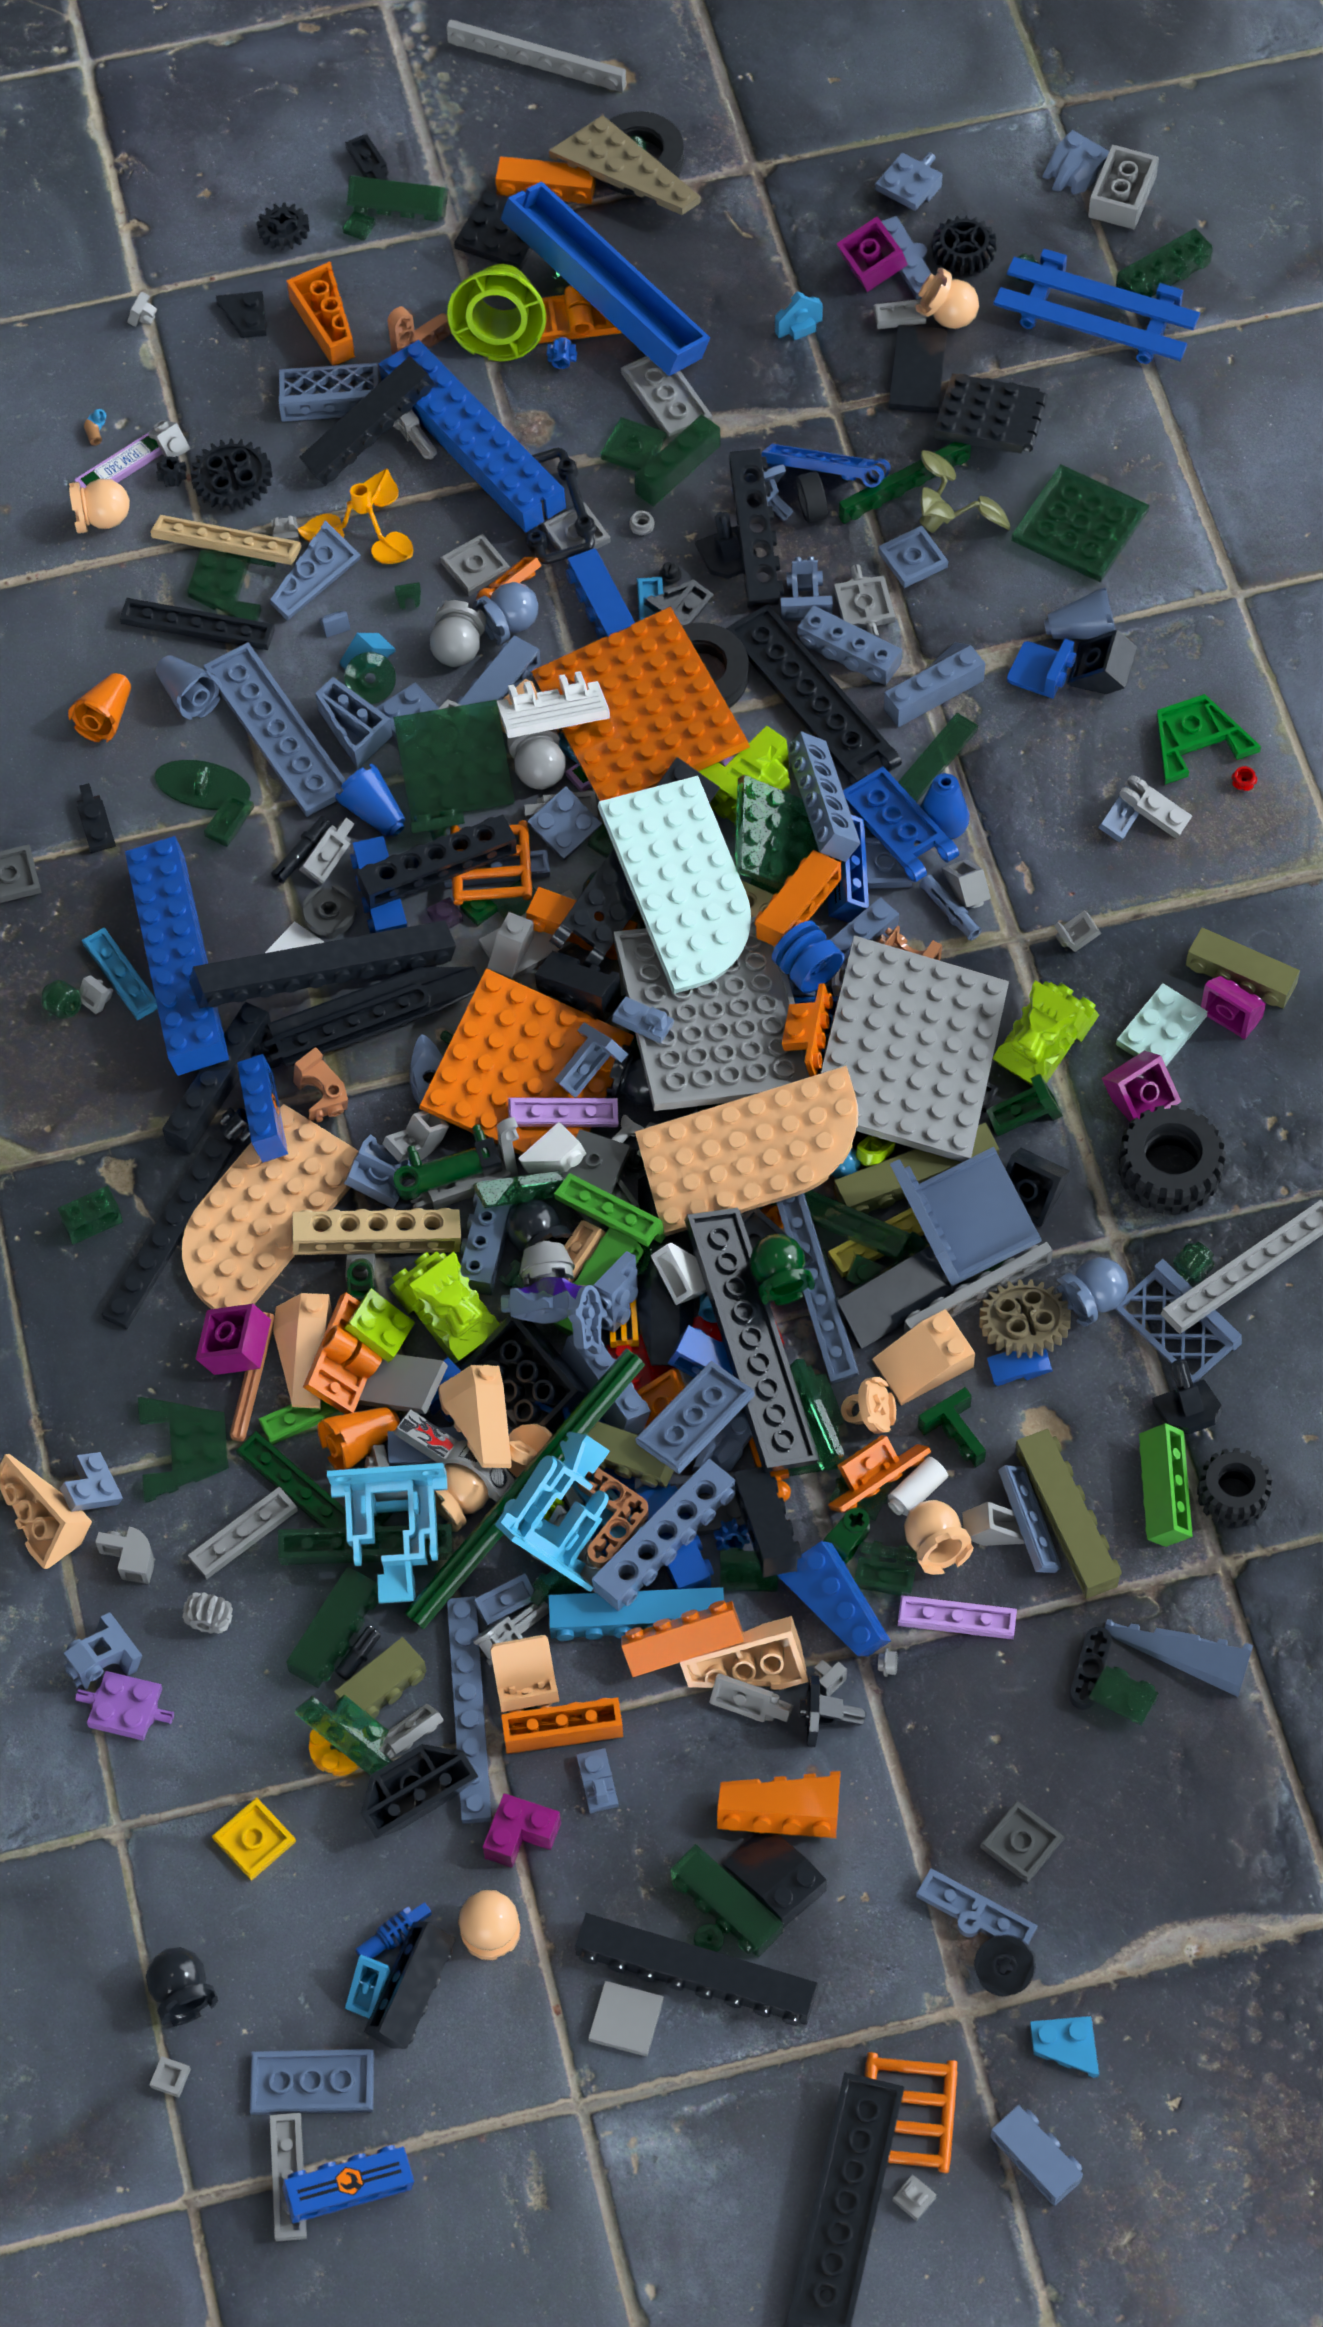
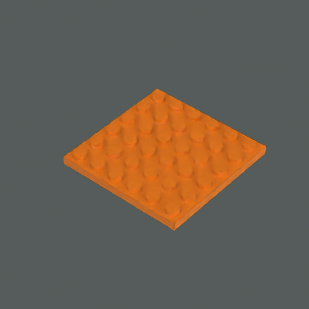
M486 968L419 1109L473 1134L472 1127L479 1124L484 1131L486 1139L493 1137L494 1143L498 1145L497 1125L508 1118V1098H574L554 1079L587 1040L577 1031L584 1022L614 1040L621 1048L624 1044L630 1046L634 1035L599 1019L595 1020L586 1013ZM610 1056L576 1098H606L607 1087H611L614 1078L609 1077L615 1061L613 1057ZM517 1127L516 1131L519 1139L512 1142L514 1152L522 1155L553 1127ZM592 1127L565 1128L576 1138L580 1129L590 1132Z

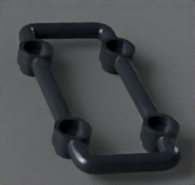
M553 448L532 455L539 463L559 458L557 471L559 477L567 483L577 515L575 522L576 532L578 536L584 538L585 543L546 554L545 549L548 546L546 535L536 526L529 531L526 538L529 550L536 554L537 559L542 564H552L593 549L595 546L594 534L596 532V525L594 519L587 515L576 481L578 475L576 462L569 458L568 453L563 448Z

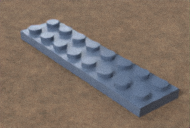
M246 643L203 665L204 670L214 674L222 684V690L219 689L220 694L305 816L308 817L336 802V793L341 795L344 791L341 785L346 781L251 645Z

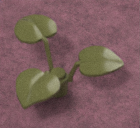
M926 450L921 451V459L925 467L934 475L941 477L942 481L937 492L927 487L921 490L922 517L919 521L926 530L934 533L943 522L948 524L960 514L973 507H977L985 518L1010 531V523L1005 512L995 501L988 497L980 496L978 501H974L954 512L951 506L940 497L947 481H954L956 479L953 467L940 455Z

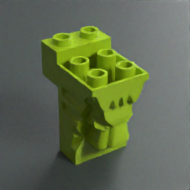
M768 726L749 742L750 748L739 752L725 767L717 762L698 771L720 787L709 803L712 811L715 810L724 819L728 818L738 830L743 833L747 832L753 837L757 835L758 830L767 819L768 815L766 813L775 805L776 799L791 789L787 771L790 768L787 740Z
M1035 980L1029 994L1030 1003L1021 1009L1023 1012L1022 1018L1014 1022L1013 1030L1007 1036L1004 1044L999 1046L992 1059L1032 1086L1030 1078L1041 1074L1047 1083L1074 1041L1077 1039L1082 1042L1099 1017V1014L1094 1009L1096 1005L1083 996L1080 1000L1072 996L1074 991L1062 983L1056 986L1052 982L1045 981L1042 985Z
M436 1251L431 1256L426 1252L414 1261L417 1266L408 1272L404 1268L393 1276L394 1283L389 1289L408 1314L412 1311L416 1313L449 1359L455 1364L482 1344L499 1327L500 1323L494 1315L490 1314L487 1307L479 1299L477 1291L470 1289L468 1284L469 1278L461 1275V1265L455 1252L448 1256L444 1252L439 1254Z

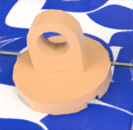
M880 1377L865 1379L860 1385L858 1394L851 1395L843 1401L841 1414L844 1420L857 1425L865 1424L874 1434L889 1432L891 1430L890 1426L894 1425L896 1421V1403L892 1392L888 1393L885 1388L888 1387L887 1382ZM858 1403L859 1413L853 1417L852 1408Z
M538 1424L521 1425L515 1428L509 1435L511 1468H508L515 1477H518L553 1434L547 1428Z

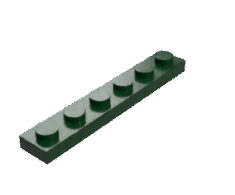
M953 442L934 453L940 455L952 467H955L956 465L964 464L970 459L971 445ZM921 459L884 478L878 486L867 487L840 501L839 518L844 524L851 520H857L868 511L880 508L884 503L893 498L901 497L905 492L914 487L922 486L936 475L925 467Z

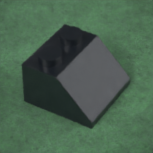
M1118 629L1079 642L1076 659L1067 684L1071 687L1102 694H1109L1126 688L1137 646Z
M1020 1147L1011 1155L1005 1170L1032 1222L1043 1226L1062 1192L1070 1170Z

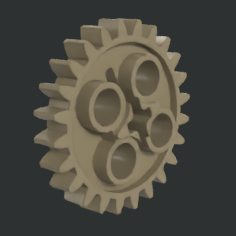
M1019 1279L1017 1286H1014L1010 1281L1007 1282V1289L997 1286V1294L989 1292V1300L984 1299L983 1308H980L982 1335L988 1336V1344L996 1343L997 1351L1006 1348L1007 1356L1012 1351L1017 1352V1358H1020L1023 1352H1026L1028 1357L1032 1358L1035 1351L1040 1356H1043L1044 1348L1053 1352L1054 1344L1061 1346L1062 1338L1068 1337V1329L1071 1327V1310L1068 1309V1301H1062V1293L1054 1295L1053 1286L1045 1290L1044 1282L1034 1286V1282L1031 1279L1028 1285H1024L1022 1280Z

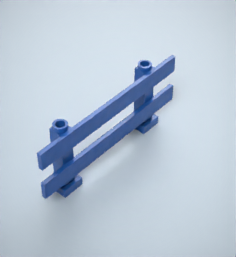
M1043 249L1040 256V264L1017 257L1013 258L1007 275L1035 284L1030 295L1000 287L994 301V306L1021 313L1020 325L1022 327L1031 329L1033 326L1035 327L1038 319L1137 348L1138 354L1136 359L1142 364L1152 362L1155 354L1181 362L1187 348V343L1165 337L1163 333L1168 323L1193 331L1195 329L1200 312L1181 307L1182 289L1160 283L1156 299L1067 273L1065 272L1067 255L1048 249ZM1053 288L1150 317L1151 320L1145 331L1046 300Z

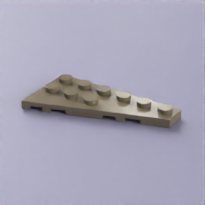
M603 115L549 150V158L554 160L562 159L568 162V166L572 168L580 167L589 171L591 176L621 189L624 187L634 191V195L641 198L645 195L656 200L657 205L680 215L685 214L700 204V196Z

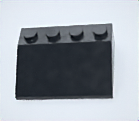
M511 1314L459 1368L460 1371H463L471 1365L499 1366L504 1387L508 1435L515 1428L528 1424H538L552 1432L563 1424L565 1419L568 1418L590 1391L532 1321L513 1318ZM535 1401L542 1402V1404L554 1409L550 1413L546 1412Z

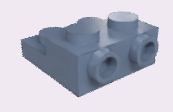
M627 1251L593 1285L600 1295L602 1307L607 1311V1317L601 1320V1328L613 1333L629 1320L631 1315L630 1303L638 1295L636 1256Z

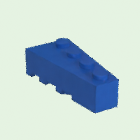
M819 1542L804 1552L802 1557L798 1559L797 1571L777 1575L857 1656L868 1657L891 1642L832 1543Z

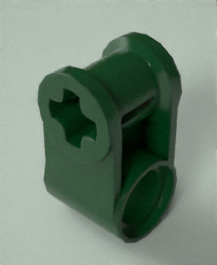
M365 1258L355 1259L347 1270V1293L360 1302L371 1288L376 1291L373 1265ZM358 1265L364 1266L368 1271V1276L363 1279L355 1277L353 1268Z
M861 1508L848 1510L835 1528L823 1540L834 1545L845 1565L853 1558L857 1549L870 1533L868 1513ZM862 1522V1526L856 1525L854 1528L852 1527V1523L858 1524Z

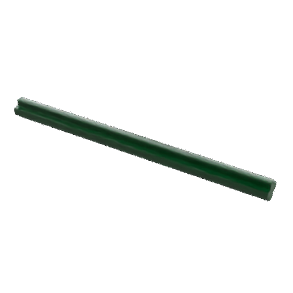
M625 1348L407 1608L404 1614L423 1630L503 1536L504 1533L495 1524L504 1512L505 1504L510 1499H517L537 1465L544 1457L554 1456L561 1462L565 1460L560 1442L568 1440L566 1436L568 1432L585 1433L586 1435L590 1432L645 1366L637 1355Z

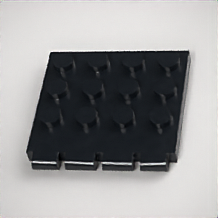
M952 373L934 428L933 438L1022 454L1023 451L1031 452L1034 448L1045 411L1048 394L1040 392V388L1017 385L1013 382L1006 383L994 381L990 378H977L966 374Z

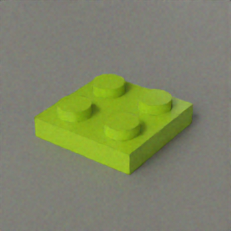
M371 1288L363 1297L344 1329L389 1363L397 1354L415 1322Z

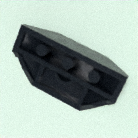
M421 1744L371 1774L361 1815L375 1839L402 1830L450 1801L479 1776L463 1751Z

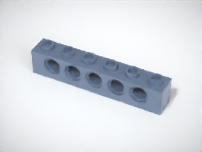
M800 731L796 738L788 745V757L819 852L846 862L860 845V840L827 742Z
M708 1459L592 1578L593 1590L617 1611L624 1605H631L637 1598L638 1591L644 1585L648 1586L655 1580L658 1575L657 1571L664 1564L668 1566L675 1559L678 1549L683 1544L687 1546L693 1541L697 1534L696 1531L703 1524L706 1526L714 1519L715 1511L722 1504L726 1506L735 1496V1479L711 1459ZM702 1493L712 1495L707 1500L700 1499L698 1496ZM690 1513L692 1517L688 1520H683L679 1518V1515ZM663 1533L673 1535L669 1540H663L659 1536ZM651 1553L654 1557L649 1560H643L640 1558V1555ZM624 1573H631L634 1575V1577L630 1580H623L620 1578V1576Z

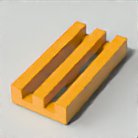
M636 1299L630 1303L633 1339L627 1340L626 1324L621 1325L622 1340H616V1332L610 1331L611 1348L622 1345L639 1346Z

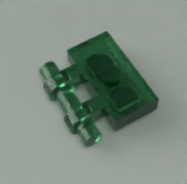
M875 1540L874 1543L862 1541L860 1553L871 1554V1558L859 1557L855 1582L859 1589L898 1596H911L916 1567L905 1565L906 1561L917 1563V1553L914 1550H909L908 1546L900 1545L898 1548L882 1545L883 1542ZM880 1556L897 1559L896 1563L880 1561Z

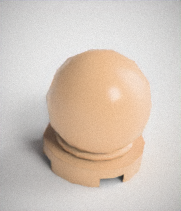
M937 268L938 273L935 276L930 274L919 291L918 295L922 299L920 305L916 304V311L927 317L933 315L939 324L948 328L958 329L967 326L976 317L979 308L975 289L967 282L958 279L952 280L950 272L943 268Z
M100 478L90 482L85 489L80 486L79 482L69 483L72 511L75 510V526L78 534L88 532L90 524L100 529H110L120 525L127 516L130 499L127 491L114 480Z
M448 1463L444 1465L447 1472L448 1490L435 1491L436 1516L440 1514L448 1521L445 1527L453 1532H458L466 1524L464 1514H473L483 1508L489 1499L488 1489L481 1477L470 1468L457 1463Z
M938 1500L924 1501L909 1511L904 1524L906 1541L917 1553V1560L924 1572L931 1575L945 1573L943 1568L949 1567L954 1563L959 1567L969 1558L973 1551L971 1537L966 1529L961 1528L959 1516L948 1504Z
M482 1890L466 1900L460 1910L458 1924L463 1943L472 1955L482 1960H496L497 1957L514 1950L520 1938V1923L516 1907L512 1901L496 1890Z

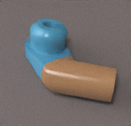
M102 409L94 410L84 423V429L90 444L93 446L99 445L102 442L99 431L107 417Z

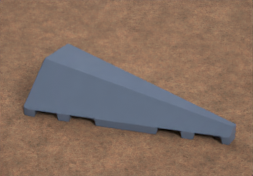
M1107 1619L1105 1629L1109 1631L1112 1638L1234 1696H1239L1253 1645L1244 1643L1242 1648L1228 1646L1227 1640L1218 1639L1216 1643L1200 1638L1199 1635L1156 1628L1154 1633L1141 1631L1138 1624L1131 1623L1129 1627Z

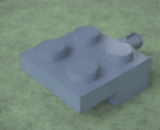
M928 152L919 161L901 153L875 183V190L916 211L924 200L929 202L942 187V173L929 167L935 161V155Z

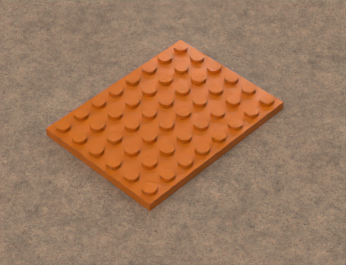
M671 607L640 620L620 632L599 639L531 671L541 692L558 689L560 695H563L560 688L559 675L565 674L570 685L575 684V672L581 671L586 688L587 683L598 681L610 710V718L563 727L561 730L599 801L656 787L676 757L695 770L700 771L750 748L747 738Z

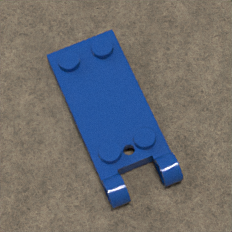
M771 444L762 451L761 455L762 457L766 456L767 466L771 468L784 464V466L839 474L845 480H856L857 477L862 478L863 483L868 487L878 486L891 472V466L885 459L871 460L778 444ZM875 464H883L886 468V474L884 475L883 470ZM867 472H869L871 478L878 482H870L867 479Z
M884 766L843 790L848 807L857 817L864 819V825L901 864L912 882L916 883L927 876L923 863L917 857L933 847L937 849L939 856L946 863L959 856L956 844L947 837Z

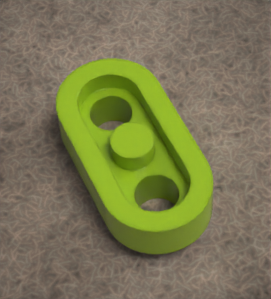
M868 1135L857 1145L856 1158L865 1166L879 1164L894 1152L895 1142Z

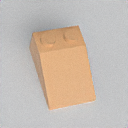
M944 1309L921 1321L875 1356L872 1362L887 1382L900 1405H903L974 1367L975 1352L948 1311Z

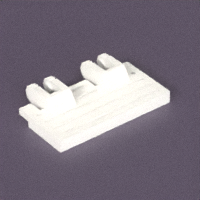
M581 671L575 672V684L570 685L565 674L559 675V683L563 695H560L558 689L536 693L538 700L535 698L530 681L524 682V694L519 695L514 684L508 685L512 705H509L507 699L496 701L507 737L512 738L609 719L610 710L598 681L587 683L586 688Z

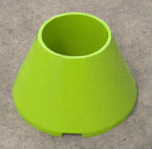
M496 264L467 277L455 288L448 304L447 318L453 336L468 352L473 355L477 353L488 357V360L509 361L526 355L539 343L546 326V309L539 293L519 269L506 264ZM491 295L503 296L513 301L517 308L498 310L489 306L482 298Z

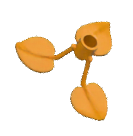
M387 468L366 482L357 483L350 488L351 501L347 502V509L342 523L336 515L321 514L298 528V533L310 543L326 520L344 538L342 529L347 526L351 509H354L359 514L369 513L380 540L374 543L371 548L372 556L376 561L383 564L403 562L411 558L414 551L410 539L400 532H391L384 537L373 513V504L378 507L387 506L393 503L399 495L398 487Z

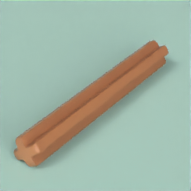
M263 1312L271 1319L261 1368L245 1371L230 1430V1438L234 1441L243 1442L246 1438L275 1318L272 1313Z

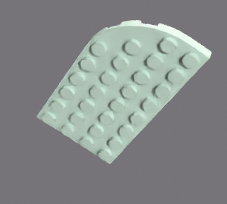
M695 776L599 801L598 809L672 993L675 994L697 988L721 977L738 960L745 947L750 932L751 910L746 891L699 777Z

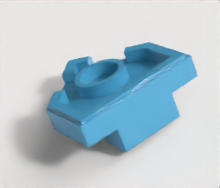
M796 292L791 297L792 302L785 310L781 309L775 315V333L778 338L790 334L795 341L816 332V323L822 321L823 304L819 298H809L800 292Z

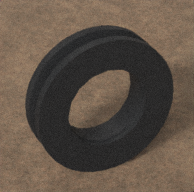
M644 111L627 112L609 119L610 122L633 141H646L661 149L662 154L657 161L676 177L680 176L684 165V143L680 131L670 120L661 115ZM600 180L605 186L617 193L637 196L634 195V191L626 187L621 189Z
M689 623L682 625L697 653L712 655L724 664L725 673L714 683L728 707L731 708L742 697L748 684V656L744 645L732 632L715 624Z

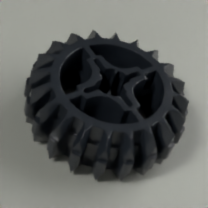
M967 215L964 219L956 216L954 221L948 218L946 224L940 223V226L933 234V240H931L932 255L937 265H942V268L945 270L950 269L951 274L959 272L961 277L964 273H969L970 276H972L974 271L981 273L983 268H988L990 262H993L995 252H997L996 236L993 233L992 227H986L985 221L978 222L977 217L971 220Z

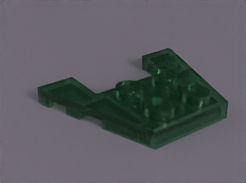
M212 549L201 550L187 590L188 597L214 610L219 609L227 613L228 616L258 621L261 614V605L238 601L249 564L275 568L277 562Z
M138 1397L139 1421L141 1425L169 1422L172 1471L143 1475L145 1503L156 1500L155 1497L169 1492V1494L179 1490L180 1486L192 1481L196 1483L229 1469L224 1412Z

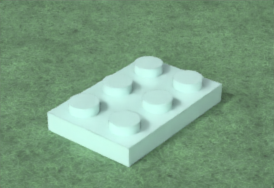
M1162 984L1118 1037L1116 1045L1134 1057L1144 1050L1161 1055L1167 1066L1207 1017L1208 1011L1167 985Z

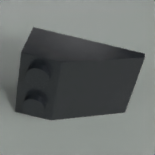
M757 1832L722 1862V1865L781 1929L787 1926L827 1890V1879L804 1855L778 1834Z

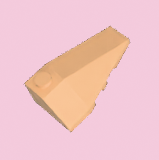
M301 1293L276 1306L273 1333L292 1407L321 1408V1399L304 1389L303 1385L332 1317L329 1294Z
M471 1365L439 1385L438 1393L442 1410L446 1415L452 1417L457 1432H462L468 1440L467 1446L482 1468H511L505 1396L499 1366Z
M5 1454L0 1464L1 1493L6 1504L12 1505L17 1515L15 1520L17 1528L23 1529L28 1539L25 1543L28 1552L43 1569H48L82 1544L92 1521L82 1510L71 1512L60 1491L13 1456Z
M792 1616L764 1623L743 1632L744 1642L680 1662L688 1687L713 1688L718 1673L754 1686L771 1687V1689L776 1690L809 1682L801 1642Z

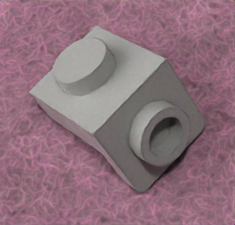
M162 420L153 426L154 429L148 433L150 438L156 440L164 457H179L190 450L184 435L175 422Z
M1085 910L1065 925L1059 922L1054 924L1058 931L1055 936L1064 948L1070 947L1074 952L1101 934Z

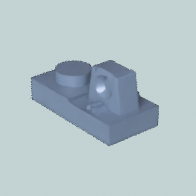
M625 996L613 1014L612 1022L661 1044L672 1028L674 1019L668 1017L666 1012H662L653 1006L650 1008Z
M606 1749L577 1754L589 1812L594 1813L619 1807Z

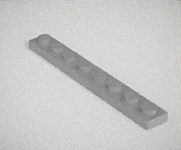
M451 19L447 24L448 43L605 87L609 90L623 93L626 87V69Z
M1318 1201L1164 1307L1161 1316L1181 1334L1323 1235V1201Z

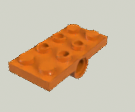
M571 285L564 290V295L542 298L546 309V326L538 344L553 342L556 338L560 337L571 340L622 333Z
M348 1293L340 1295L303 1385L304 1389L343 1414L354 1413L367 1379L376 1372L382 1361V1357L344 1329L360 1304L359 1300Z

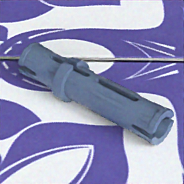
M927 875L921 880L920 888L931 897L936 905L949 917V922L953 926H957L968 940H974L980 935L982 929L968 916L966 908L960 907L934 879L933 875Z

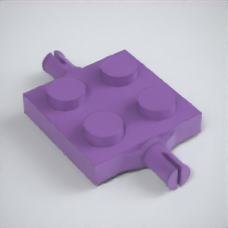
M106 1671L101 1685L95 1693L78 1689L76 1694V1701L92 1704L87 1720L88 1727L144 1741L148 1728L154 1720L171 1724L174 1718L173 1711L158 1708L162 1685Z

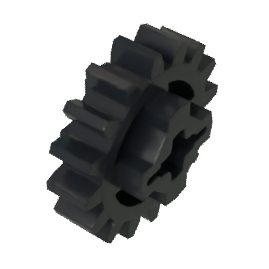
M283 202L282 207H278L275 203L273 204L274 209L271 210L266 207L265 214H259L260 221H257L259 239H263L264 245L270 243L271 249H275L276 246H280L281 251L284 250L285 246L293 249V244L295 243L302 245L301 238H308L307 232L310 231L308 215L304 214L303 208L296 210L295 204L287 207L286 202Z

